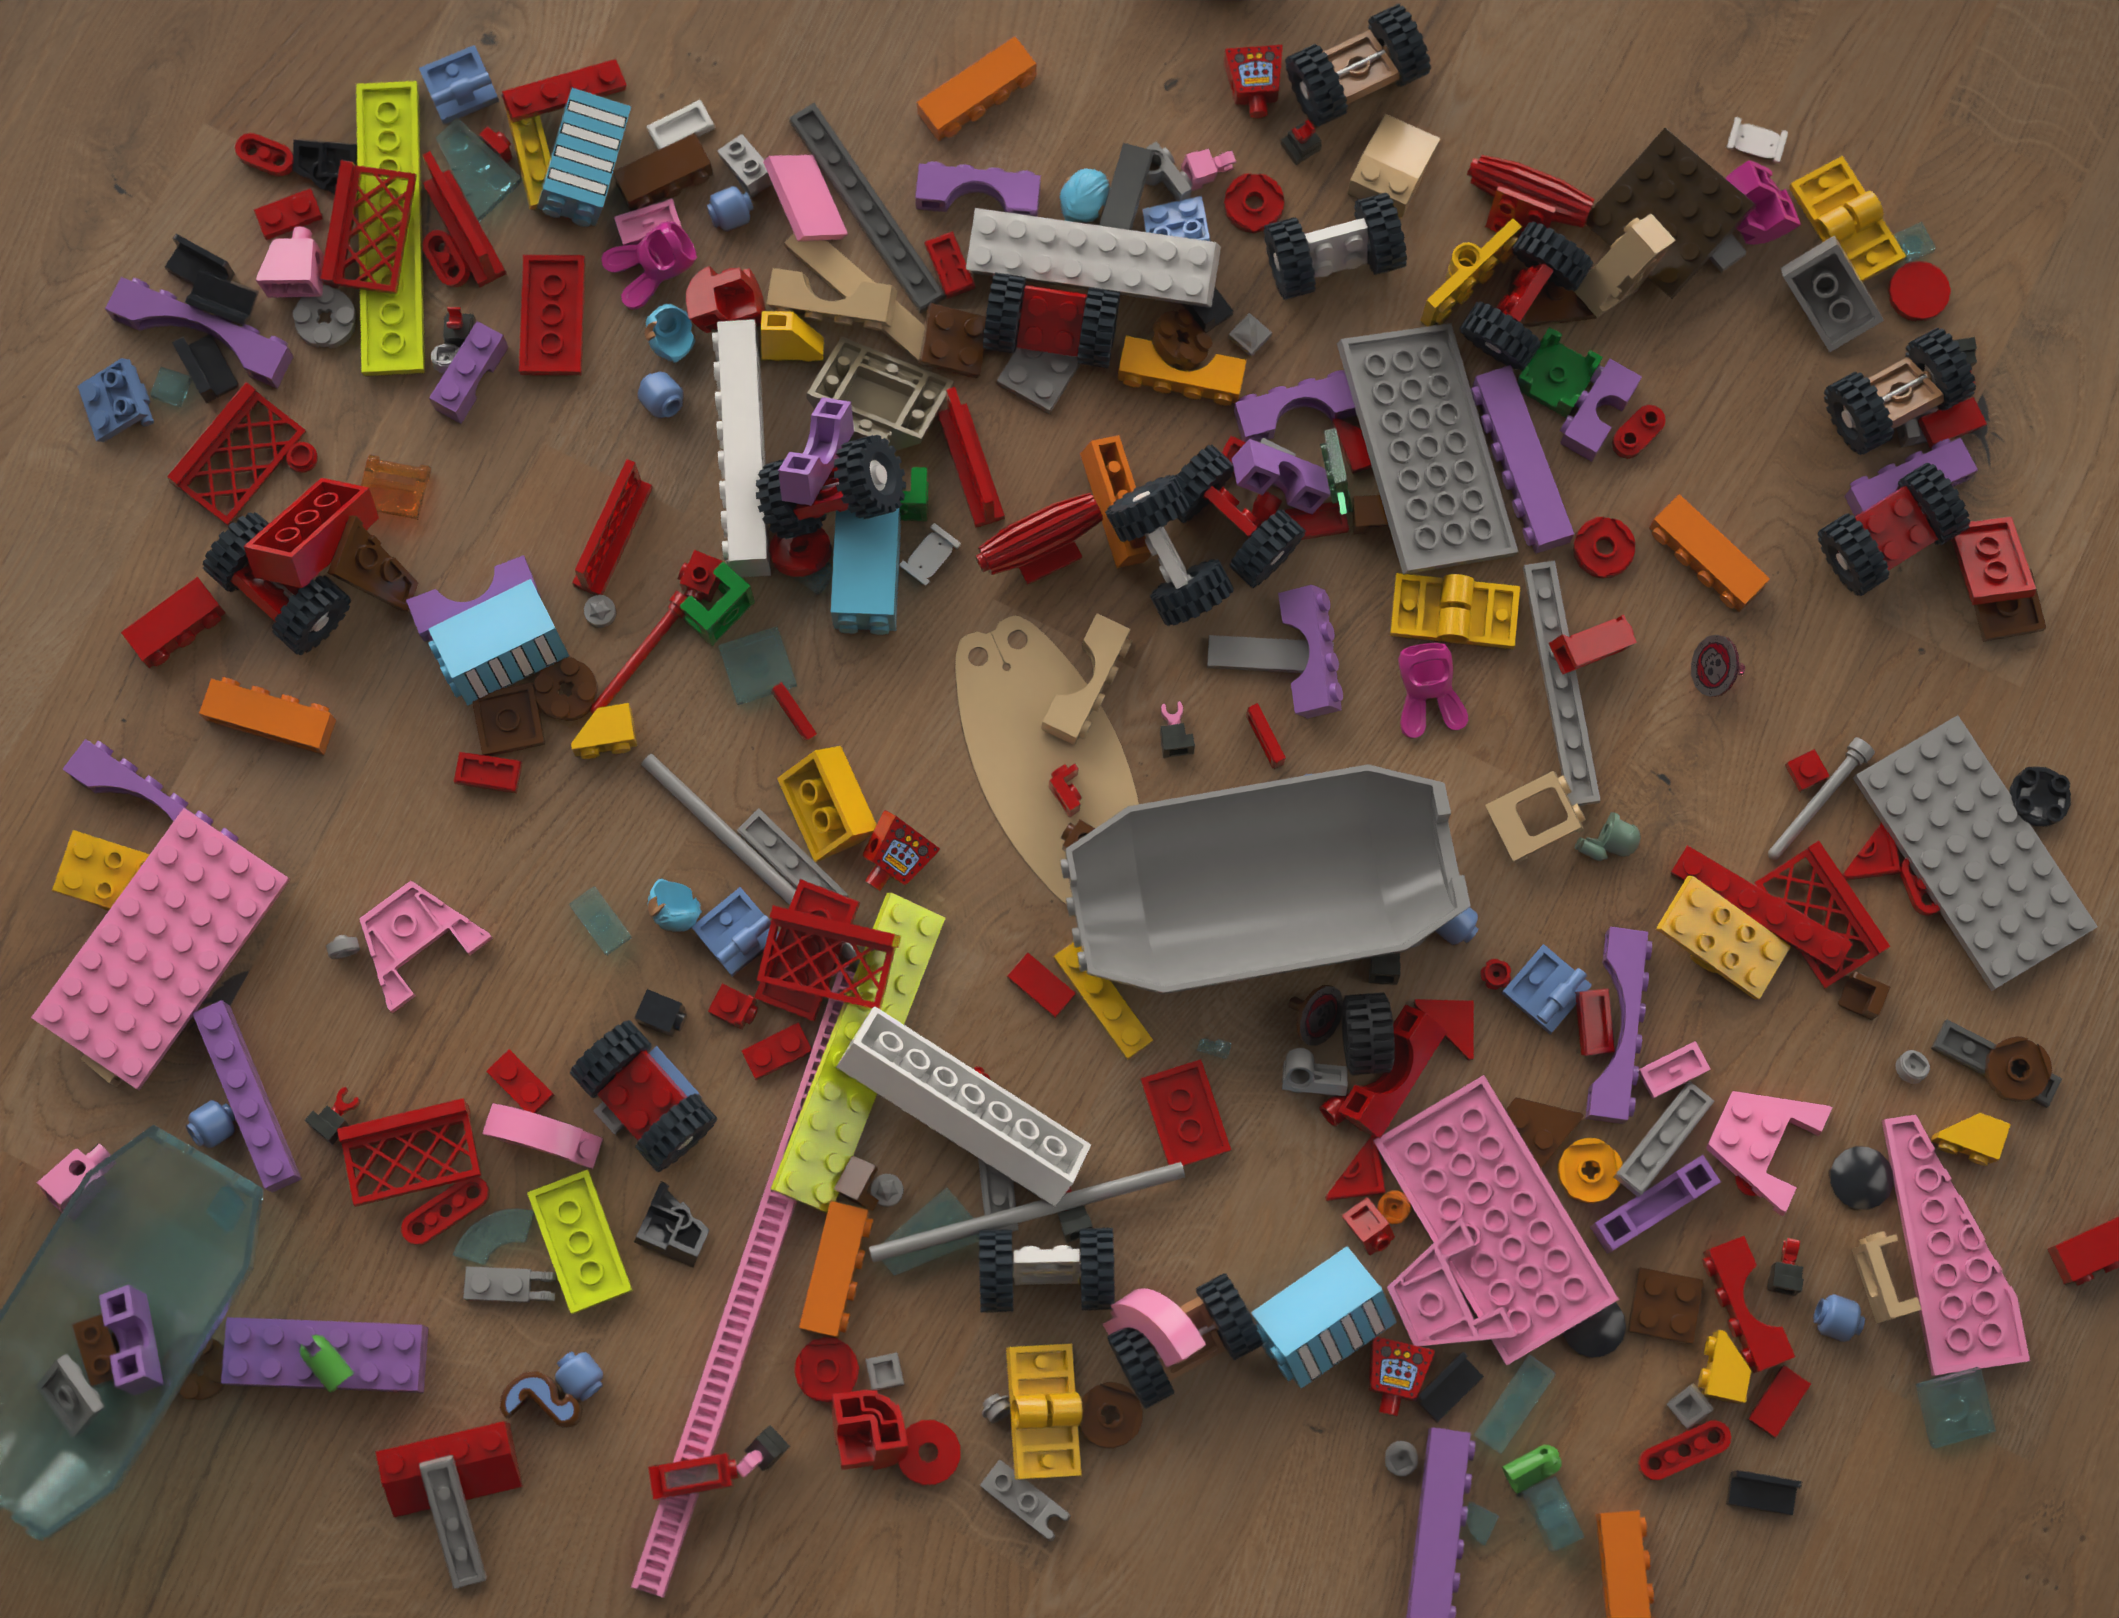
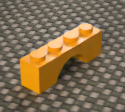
M1126 336L1118 370V380L1123 381L1125 385L1130 387L1145 385L1153 387L1155 391L1160 393L1175 391L1183 393L1185 397L1190 399L1205 397L1213 399L1215 403L1220 405H1231V403L1239 401L1247 360L1216 354L1211 362L1201 369L1180 371L1169 366L1159 356L1152 341Z

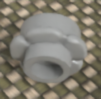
M998 1393L990 1396L983 1403L982 1415L988 1418L991 1423H997L1004 1419L1010 1413L1009 1396L1004 1395L1000 1397Z

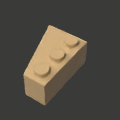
M1649 214L1642 220H1639L1638 217L1633 219L1624 228L1626 233L1611 245L1609 252L1589 272L1577 291H1575L1596 317H1599L1636 292L1676 241L1652 214Z

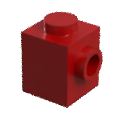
M694 550L689 563L684 562L678 574L681 589L685 592L684 595L687 598L689 596L694 597L699 603L702 600L711 603L721 581L714 575V570L723 561Z

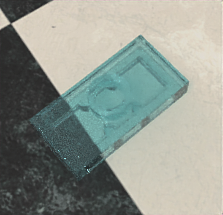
M595 886L569 903V906L606 956L632 938Z

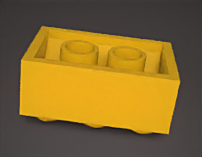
M841 746L815 750L777 778L814 862L821 861L855 846L872 835L877 824Z

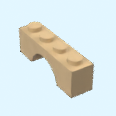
M772 268L766 304L775 311L805 314L804 318L812 321H822L823 317L834 318V323L852 326V321L864 323L863 327L868 329L882 330V326H892L897 290L892 285L862 281L850 296L838 301H826L816 297L810 286L809 278L803 272Z
M1098 613L1096 614L1082 644V649L1092 662L1094 675L1089 684L1079 692L1068 695H1055L1042 721L1041 730L1072 745L1076 744L1079 737L1085 739L1092 722L1088 721L1092 710L1099 711L1106 696L1101 692L1106 683L1110 685L1113 683L1119 670L1115 664L1119 656L1126 657L1133 642L1128 639L1131 629Z

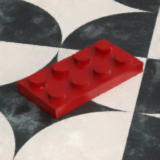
M523 255L519 353L520 375H582L586 265L584 255Z
M800 879L789 909L853 924L861 902ZM781 927L776 940L782 950L796 941L790 929ZM797 931L800 938L807 934ZM814 935L803 942L811 957L827 948L820 936ZM827 938L830 945L837 942V940ZM845 942L833 949L838 958L841 955ZM799 945L784 954L792 969L807 960ZM773 948L772 955L777 953L775 948ZM830 952L814 961L823 976L833 971L837 965ZM780 957L769 964L767 977L778 979L788 972ZM810 964L795 973L801 984L809 986L819 979ZM791 976L784 980L795 983ZM831 978L826 980L828 985L830 983ZM760 982L755 994L756 999L815 1021L824 998L823 996L765 982ZM822 983L815 987L817 989L825 990Z

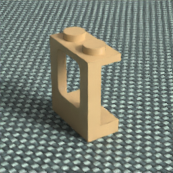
M1552 771L1485 805L1513 862L1516 864L1527 859L1528 855L1576 831L1579 833L1584 831L1581 822L1585 821L1586 818L1578 803L1572 806L1567 796L1572 790L1564 775L1558 778L1557 774ZM1548 788H1554L1568 813V818L1565 822L1536 836H1530L1516 807L1518 803Z
M1885 1231L1860 1239V1246L1852 1249L1876 1324L1922 1310L1918 1297L1898 1302L1881 1251V1247L1898 1241L1896 1234L1886 1237Z

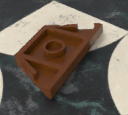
M1518 1097L1505 1109L1540 1168L1543 1167L1584 1117L1579 1112Z

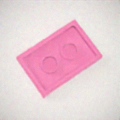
M814 155L768 156L763 161L797 241L840 240L848 234Z

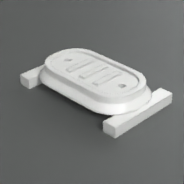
M1735 117L1727 149L1732 150L1735 146L1740 151L1764 158L1774 157L1773 162L1779 163L1788 132L1782 130L1781 136H1779L1776 132L1753 125H1740L1742 118Z
M935 523L931 526L934 532L930 533L909 557L908 563L903 560L899 564L901 568L925 586L930 582L927 578L931 577L949 557L953 546L958 549L961 545L959 541Z

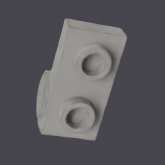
M742 134L717 150L722 161L734 173L741 187L748 193L750 198L772 185V181L763 163L764 159Z
M1157 141L1148 146L1146 149L1154 151L1151 163L1157 164L1160 168L1155 171L1149 170L1145 184L1157 185L1163 182L1177 201L1191 198L1192 182L1184 171L1179 172L1175 167V160L1167 148L1162 149Z
M1295 1048L1287 1054L1286 1061L1283 1064L1282 1090L1297 1093H1320L1328 1096H1346L1348 1086L1346 1066L1315 1064L1314 1055L1305 1048Z

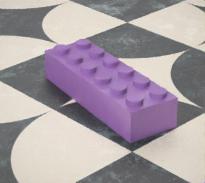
M226 1318L222 1384L231 1386L326 1389L300 1356L301 1344L313 1356L321 1350L311 1336L320 1335L326 1338L355 1373L339 1384L336 1390L424 1393L428 1327L424 1325Z

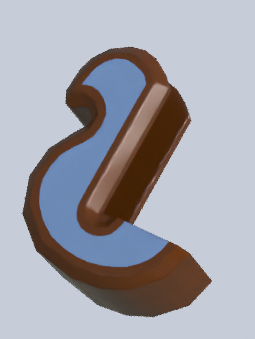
M538 1371L524 1372L512 1380L501 1396L500 1409L507 1419L511 1418L531 1397L562 1428L577 1425L583 1414L582 1406L578 1399H575L570 1394H566L564 1400H561L559 1386L553 1378Z

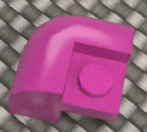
M1751 160L1733 170L1725 179L1757 206L1737 228L1742 233L1746 244L1755 245L1776 240L1800 226L1801 223L1787 190L1780 191L1775 182L1770 178L1773 176L1772 171Z

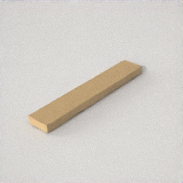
M793 233L784 242V246L843 298L850 296L862 281L875 283L827 240L797 241ZM896 301L892 326H882L881 331L919 363L925 326Z

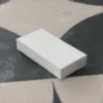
M701 100L647 126V130L658 150L693 133H696L697 137L715 129L714 123Z

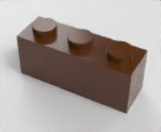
M693 133L614 170L613 175L630 211L653 205L665 197L667 199L679 195L682 189L691 185L698 186L705 183L713 175L711 162L696 133Z

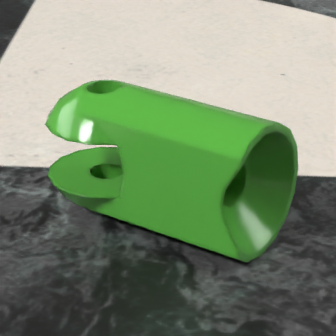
M311 1335L321 1350L313 1356L301 1344L300 1356L329 1393H332L339 1384L355 1373L326 1338L320 1335Z
M1542 1445L1506 1464L1502 1469L1510 1486L1518 1494L1555 1474L1561 1468L1562 1461L1555 1447Z

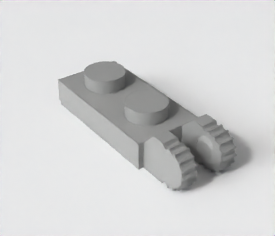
M466 1266L463 1299L530 1303V1300L555 1301V1293L550 1291L531 1292V1280H541L542 1282L556 1281V1273L532 1272L531 1269Z

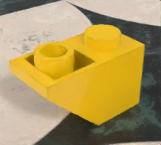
M762 311V360L823 361L824 337L794 312Z
M629 703L597 708L571 743L575 756H581V759H592L600 756V752L612 751L613 754H622L631 750L630 747L638 746L633 713Z
M1978 1113L1932 1135L1931 1142L1939 1144L1938 1149L1950 1154L1961 1152L1969 1155L1971 1162L1987 1166L1988 1163L1992 1164L2000 1159L2011 1124L1983 1113Z
M1717 1330L1713 1332L1712 1337H1707L1704 1355L1709 1357L1707 1367L1701 1369L1698 1387L1703 1388L1702 1394L1705 1397L1735 1404L1745 1403L1751 1369L1727 1333Z

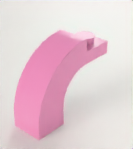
M493 1103L482 1133L508 1144L538 1150L591 1169L594 1167L603 1140L599 1136L585 1132L583 1129L525 1110Z
M1150 1289L1134 1290L1111 1305L1113 1309L1110 1312L1112 1318L1103 1323L1109 1335L1124 1328H1133L1140 1331L1154 1345L1166 1367L1184 1360L1206 1345L1188 1316L1166 1296Z

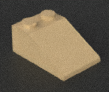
M1385 114L1351 177L1348 194L1364 199L1387 192L1390 195V199L1392 198L1394 202V208L1396 207L1397 216L1403 218L1441 138Z

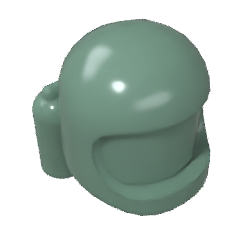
M1611 812L1598 839L1589 837L1584 839L1580 837L1575 844V849L1597 861L1608 858L1606 851L1625 857L1636 851L1641 835L1637 826L1620 820L1619 814Z

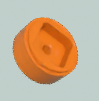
M1393 1190L1380 1198L1378 1210L1389 1224H1399L1409 1216L1411 1203L1403 1192Z

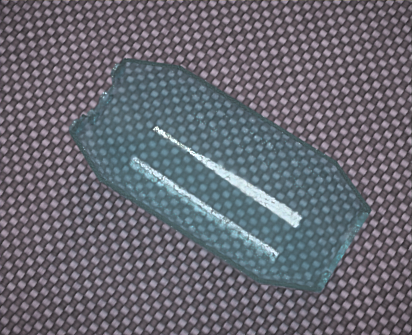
M154 1124L86 1173L0 1311V1511L3 1507L11 1511L13 1514L10 1518L28 1527L25 1532L40 1541L52 1537L119 1490L254 1270L264 1188ZM130 1285L147 1294L164 1385L137 1395H132L115 1387V1383L100 1388L91 1387L99 1393L104 1408L82 1434L72 1439L36 1385L53 1363L65 1354H68L71 1360L80 1366L83 1377L90 1385L72 1324L102 1314L99 1295Z

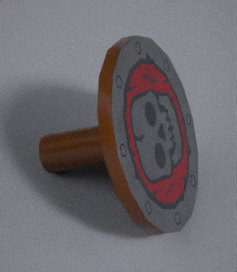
M1322 985L1314 989L1306 997L1305 1001L1295 996L1290 999L1289 1007L1299 1012L1297 1017V1033L1300 1040L1305 1044L1317 1046L1327 1041L1335 1032L1341 1020L1343 1002L1341 992L1332 985Z

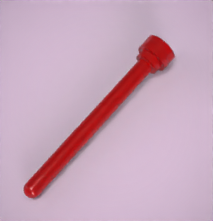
M676 590L669 599L670 604L667 606L669 610L590 708L592 715L597 708L606 707L610 704L678 618L682 619L686 615L680 609V605L687 599L685 595Z

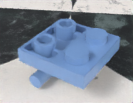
M475 45L419 68L443 124L499 102L490 76L482 63Z
M1202 196L1142 209L1145 228L1148 233L1210 241Z
M119 359L78 385L96 441L105 442L138 421H141L142 426H149L154 423L148 406L150 399L145 384L140 382L136 367L132 366L129 359Z
M739 887L691 928L733 977L764 951L771 920L760 911L744 890Z
M1543 944L1502 991V994L1551 1034L1576 1005L1575 992L1589 990L1592 984L1585 979L1587 974L1580 968L1574 970Z

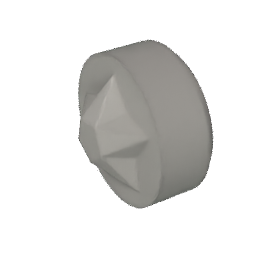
M449 343L441 344L434 348L431 353L434 369L440 373H445L460 348Z
M596 595L586 602L584 614L592 626L603 628L609 626L614 621L616 608L613 601L607 596Z
M339 935L335 937L333 942L326 945L328 956L331 959L345 958L356 954L360 950L357 937H348L346 935Z
M1909 1050L1897 1059L1896 1071L1905 1082L1917 1084L1929 1074L1930 1065L1923 1054L1918 1051Z
M882 1174L872 1183L871 1194L879 1200L877 1204L881 1206H894L903 1197L904 1189L902 1182L895 1175Z
M1405 1441L1392 1443L1385 1452L1387 1469L1397 1476L1411 1474L1418 1464V1455L1415 1447Z

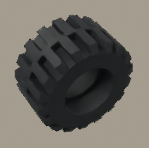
M1381 992L1345 995L1342 1002L1341 1018L1344 1054L1351 1075L1391 1072L1395 1060L1392 1012L1386 994Z

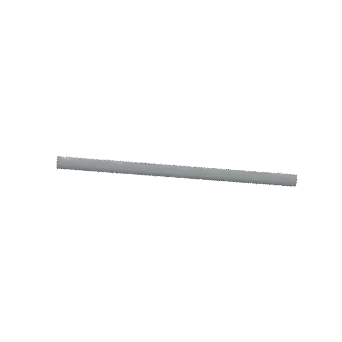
M653 754L648 755L641 765L790 905L796 889ZM845 942L841 954L849 961L857 956L852 945ZM860 959L852 964L856 969L859 965Z
M1175 1163L1065 1193L1056 1206L1043 1199L869 1247L873 1263L977 1235L979 1231L999 1229L1185 1178L1182 1163Z

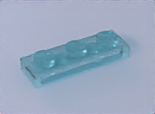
M1529 1354L1484 1418L1474 1436L1497 1453L1502 1454L1556 1373Z

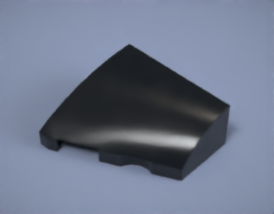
M293 139L292 170L302 177L309 178L314 181L316 186L323 190H328L334 195L341 160L358 165L357 144Z
M661 1181L634 1243L694 1267L709 1229L701 1220L694 1218L691 1215L690 1208L684 1202L680 1204L668 1191V1184Z

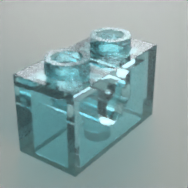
M1556 1476L1522 1491L1550 1552L1559 1550L1584 1538Z

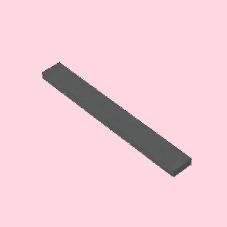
M813 103L789 118L790 124L809 152L814 155L816 162L918 312L921 314L928 310V306L931 303L937 304L946 299L945 293L816 104Z

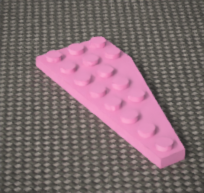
M1917 1115L1882 1120L1915 1294L1922 1309L1919 1310L1931 1376L2030 1361L2017 1295L2002 1274L2001 1266L1997 1259L1995 1260L1985 1243L1986 1239L1962 1196L1957 1193L1951 1182L1952 1178L1947 1169H1944L1934 1151L1935 1148Z

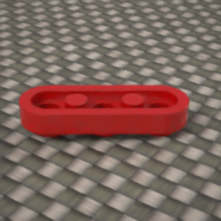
M480 1177L455 1183L404 1218L401 1225L403 1237L413 1245H424L482 1207L489 1199L490 1190L488 1184ZM473 1187L478 1188L479 1195L474 1199L469 1198V1190ZM447 1205L451 1206L452 1213L447 1217H443L441 1214L442 1208ZM417 1224H423L425 1227L421 1235L414 1233V1228Z
M1713 1420L1703 1423L1644 1450L1638 1459L1639 1471L1650 1480H1660L1725 1451L1731 1443V1432L1727 1425L1721 1421ZM1710 1431L1718 1435V1441L1715 1444L1710 1443L1708 1440V1433ZM1681 1444L1686 1445L1689 1449L1686 1457H1682L1678 1452ZM1652 1457L1658 1459L1660 1463L1657 1470L1649 1467V1460Z

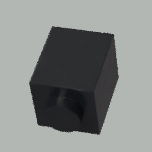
M647 989L634 1019L641 1025L673 1037L676 1030L681 1031L687 1014L684 1013L685 1007L681 1002Z

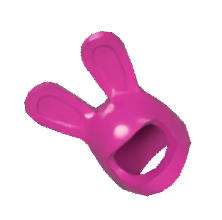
M663 222L653 228L639 244L613 247L603 253L601 260L603 267L610 272H620L641 264L644 273L628 285L621 294L623 304L628 309L636 310L648 302L661 282L678 276L692 267L697 255L692 241L675 222Z
M1426 643L1403 649L1398 659L1400 675L1407 693L1400 720L1402 733L1409 738L1420 737L1426 729V699L1435 697L1445 724L1453 730L1464 728L1469 721L1468 713L1460 698L1452 689L1453 661L1448 647L1442 643Z

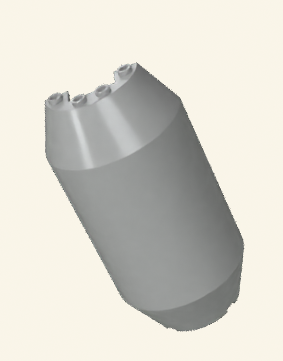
M1362 765L1126 807L1066 848V859L1060 860L1063 879L1069 878L1072 897L1066 898L1069 917L1075 916L1077 928L1072 929L1074 946L1081 947L1082 952L1077 953L1080 971H1087L1088 975L1147 991L1168 994L1407 951L1471 906L1465 876H1459L1448 824L1451 810L1445 783L1372 765Z

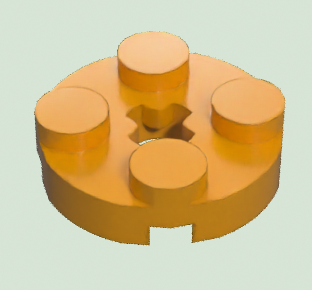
M1584 1138L1575 1141L1563 1151L1558 1162L1557 1174L1562 1188L1570 1198L1583 1203H1598L1612 1195L1620 1185V1182L1614 1178V1175L1623 1165L1622 1160L1615 1149L1613 1150L1609 1145L1605 1144L1606 1142L1597 1138ZM1586 1162H1591L1593 1167H1598L1599 1173L1594 1174L1593 1179H1588L1587 1175L1582 1174V1169L1586 1167Z

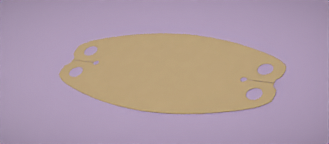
M1014 615L1000 621L996 630L984 634L977 631L961 638L956 652V685L960 716L972 764L983 793L996 818L1027 864L1047 887L1067 905L1066 898L1072 897L1069 878L1063 879L1060 860L1066 859V852L1062 850L1065 841L1061 839L1066 827L1070 822L1076 825L1079 819L1096 829L1126 807L1139 805L1124 751L1102 706L1098 712L1092 710L1088 721L1092 722L1085 739L1079 737L1075 745L1041 730L1042 721L1056 694H1073L1079 692L1088 684L1066 656L1040 629L1030 621ZM1020 630L1026 634L1028 640L1025 647L1022 649L1010 647L1008 636L1011 632ZM975 647H982L988 653V660L982 666H974L969 661V652ZM1008 663L1011 667L1010 670H1003V664ZM1065 764L1067 767L1076 764L1079 768L1078 775L1068 781L1067 785L1072 783L1079 791L1082 799L1079 801L1081 804L1080 811L1069 818L1048 786L1049 780L1052 778L1051 773Z

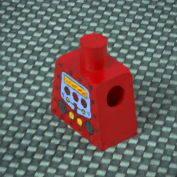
M1282 44L1225 48L1224 67L1234 102L1237 105L1249 104V113L1252 118L1267 116V103L1278 101L1283 52Z
M885 810L863 851V857L875 865L865 879V882L878 891L882 890L890 877L906 885L939 852L940 848L899 817Z
M1377 1336L1371 1340L1369 1391L1382 1394L1379 1413L1398 1417L1401 1399L1416 1400L1435 1350Z

